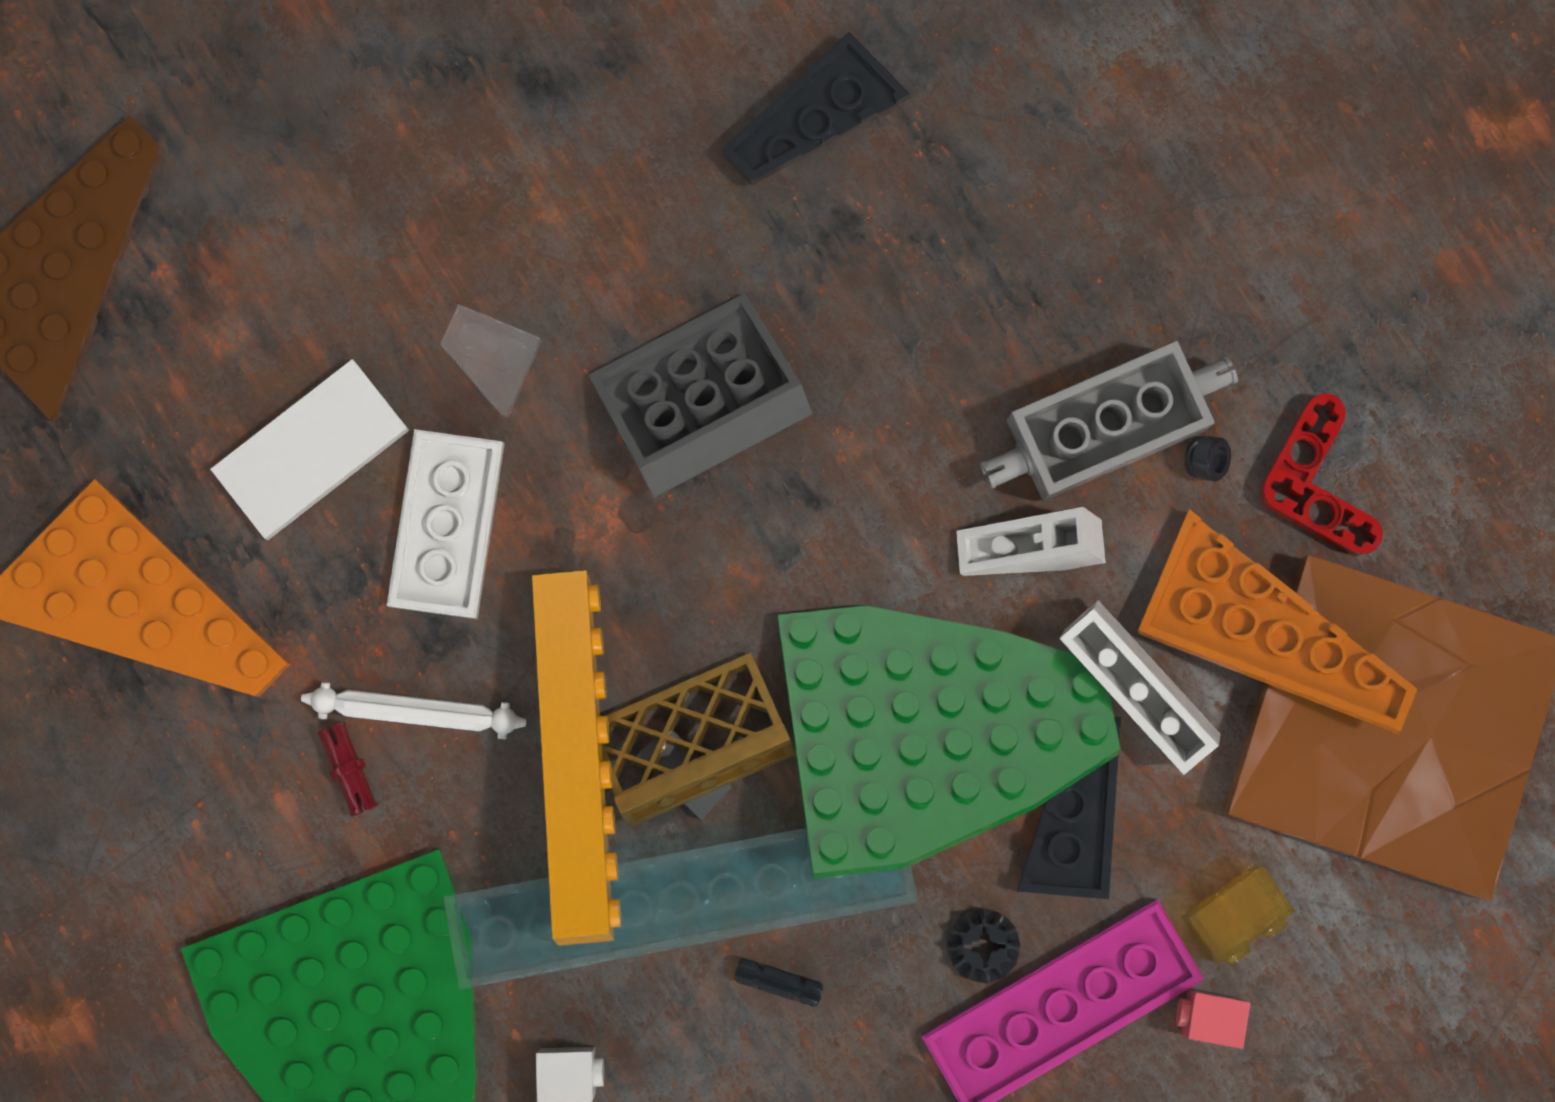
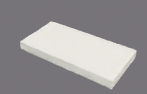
M352 359L210 470L264 539L269 540L402 437L409 429Z
M414 429L387 600L388 607L478 619L504 442Z

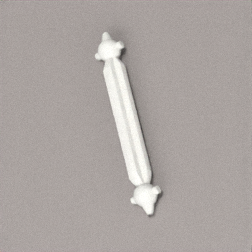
M321 682L320 688L301 696L302 702L312 706L318 712L319 719H327V714L335 709L347 717L471 731H482L492 727L498 733V739H506L508 733L514 729L526 727L527 724L526 719L517 716L510 709V703L501 702V707L493 712L480 704L346 690L336 694L330 688V682Z

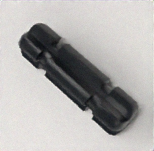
M746 958L739 960L734 975V980L737 983L749 987L755 984L758 985L759 990L790 1000L796 997L799 998L800 1003L812 1007L818 1006L824 989L821 982L806 978L804 981L799 979L800 975L765 965L763 968L758 966L759 962Z

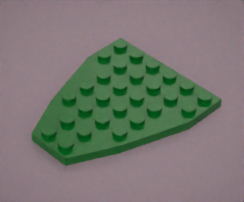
M867 605L781 614L777 617L812 879L910 867L1036 809L1116 757L1121 749L1110 693L1074 654L1008 632Z
M442 849L181 949L211 1036L263 1102H475L477 1052L473 934Z

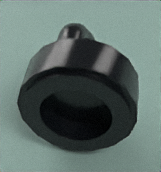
M1197 436L1189 443L1185 454L1187 473L1201 480L1212 482L1221 480L1226 475L1231 463V448L1227 440L1221 437Z

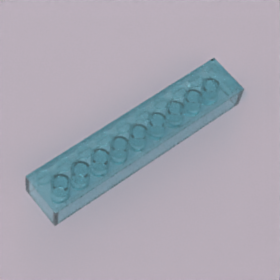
M805 827L618 863V880L611 881L612 899L619 898L622 924L621 927H614V941L558 946L552 939L549 876L443 897L459 990L918 902L911 866L905 869L812 879Z

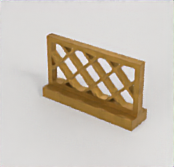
M751 653L606 715L609 729L619 726L630 730L621 751L602 744L603 761H609V756L617 759L614 767L611 763V790L618 810L628 828L795 755L790 737ZM746 669L749 670L753 681L746 696L725 690L730 676ZM698 690L713 694L704 715L683 708L689 694ZM757 691L763 702L754 700ZM721 697L742 704L734 725L712 718ZM677 700L676 704L670 703L672 701ZM750 707L768 713L773 724L756 733L742 728ZM656 708L672 712L663 733L642 726L647 713ZM679 716L701 722L692 743L670 736ZM708 726L730 733L724 747L712 751L700 746ZM638 733L659 740L650 762L629 755ZM738 736L743 737L742 739L736 741ZM667 744L688 751L681 766L669 769L658 765ZM696 754L701 755V757L694 759ZM625 762L646 769L640 784L624 791L622 790L618 778ZM654 772L660 774L656 777H653Z

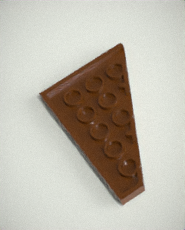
M130 115L0 233V368L45 416L53 422L58 420L63 413L60 411L71 382H75L79 372L80 358L86 353L99 319L96 317L106 291L111 289L115 279V268L122 261L134 230L132 224L142 198L146 199L150 189L151 175L157 170L164 150Z

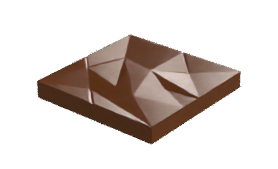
M1311 555L1302 557L1291 589L1311 604L1314 610L1332 624L1335 623L1348 633V637L1370 654L1373 653L1415 686L1417 693L1399 735L1262 682L1222 814L1481 900L1492 901L1555 688V635Z

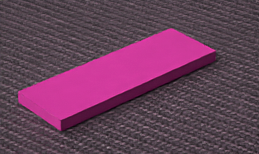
M1154 899L922 1034L921 1037L958 1102H996L1205 979L1158 899Z

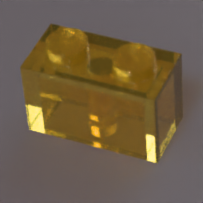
M1253 864L1180 917L1213 962L1222 964L1226 961L1229 965H1232L1252 951L1249 944L1261 935L1268 939L1282 931L1289 924L1285 918L1295 912V910L1264 866Z

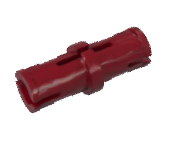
M341 722L332 725L338 744H336L331 729H328V727L317 734L321 738L333 770L330 771L332 780H338L350 811L349 814L353 817L364 813L357 797L358 794L361 797L365 810L369 811L379 805L374 799L363 769L366 768L364 759H358L346 729V723Z

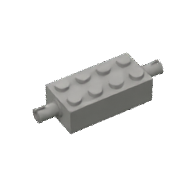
M1175 341L1013 411L1006 421L1016 441V448L990 460L980 462L982 473L986 475L995 470L1002 469L989 475L986 479L991 489L1027 473L1032 477L1042 501H1046L1206 431L1215 422L1203 396L1230 384L1237 383L1236 370L1234 369L1217 376V374L1228 370V367L1233 365L1230 359L1225 356L1221 360L1192 372L1178 341Z

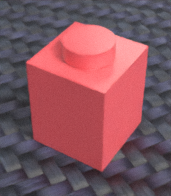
M1188 989L1186 999L1180 998L1178 1002L1176 1025L1181 1026L1180 1034L1188 1039L1243 1049L1250 1002L1241 998Z

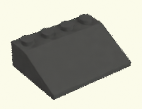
M745 293L588 375L654 498L812 415L801 382Z

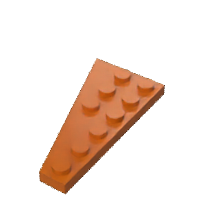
M1188 510L1138 629L1139 635L1400 735L1417 693V688L1373 653L1370 654L1348 637V633L1339 626L1325 619L1314 610L1311 604L1263 566L1253 562L1225 536L1219 535L1206 525L1202 518L1192 510Z

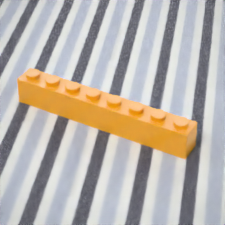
M586 570L532 575L552 939L558 946L614 941V927H621L622 920L619 898L612 899L611 881L618 880V861L616 852H609L608 834H615V815L613 806H606L605 789L612 788V770L610 760L603 761L602 744L609 743L610 737L607 716H600L599 699L607 698L604 671L597 672L596 655L604 654L602 629L594 628L593 612L601 611L599 585H591Z

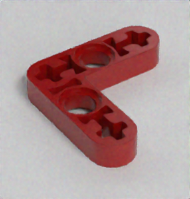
M1329 393L1319 394L1303 406L1261 483L1259 490L1260 499L1263 505L1270 511L1353 556H1364L1375 551L1382 542L1383 530L1379 521L1311 483L1346 417L1345 406L1337 396ZM1324 405L1330 407L1328 415L1334 420H1328L1322 424L1316 435L1301 430L1302 426L1306 430H1310L1315 425L1318 414L1313 411L1314 408L1319 409ZM1317 436H1323L1325 438L1324 441L1322 442V440ZM1304 441L1312 446L1314 458L1309 465H1300L1293 460L1291 448L1295 442ZM1283 481L1289 484L1287 492L1296 498L1302 497L1304 491L1309 493V497L1300 505L1298 514L1293 509L1299 503L1290 498H1285L1280 502L1274 499L1276 491L1271 488L1272 484L1278 485ZM1315 501H1322L1330 506L1333 516L1328 525L1320 526L1311 520L1309 510ZM1345 513L1349 517L1343 524L1353 529L1365 525L1367 527L1365 535L1370 538V542H1363L1357 546L1353 543L1355 535L1350 531L1342 529L1338 531V535L1333 534L1332 531L1341 523Z

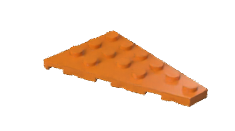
M96 479L0 575V620L256 697H260L291 665Z

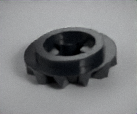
M977 909L961 916L952 926L947 941L948 955L954 968L965 978L980 983H989L1004 978L1017 964L1021 947L1016 927L1001 913L989 909ZM982 926H985V932L988 933L990 941L1003 944V948L989 951L986 966H983V960L978 951L964 948V945H972V942L980 940Z

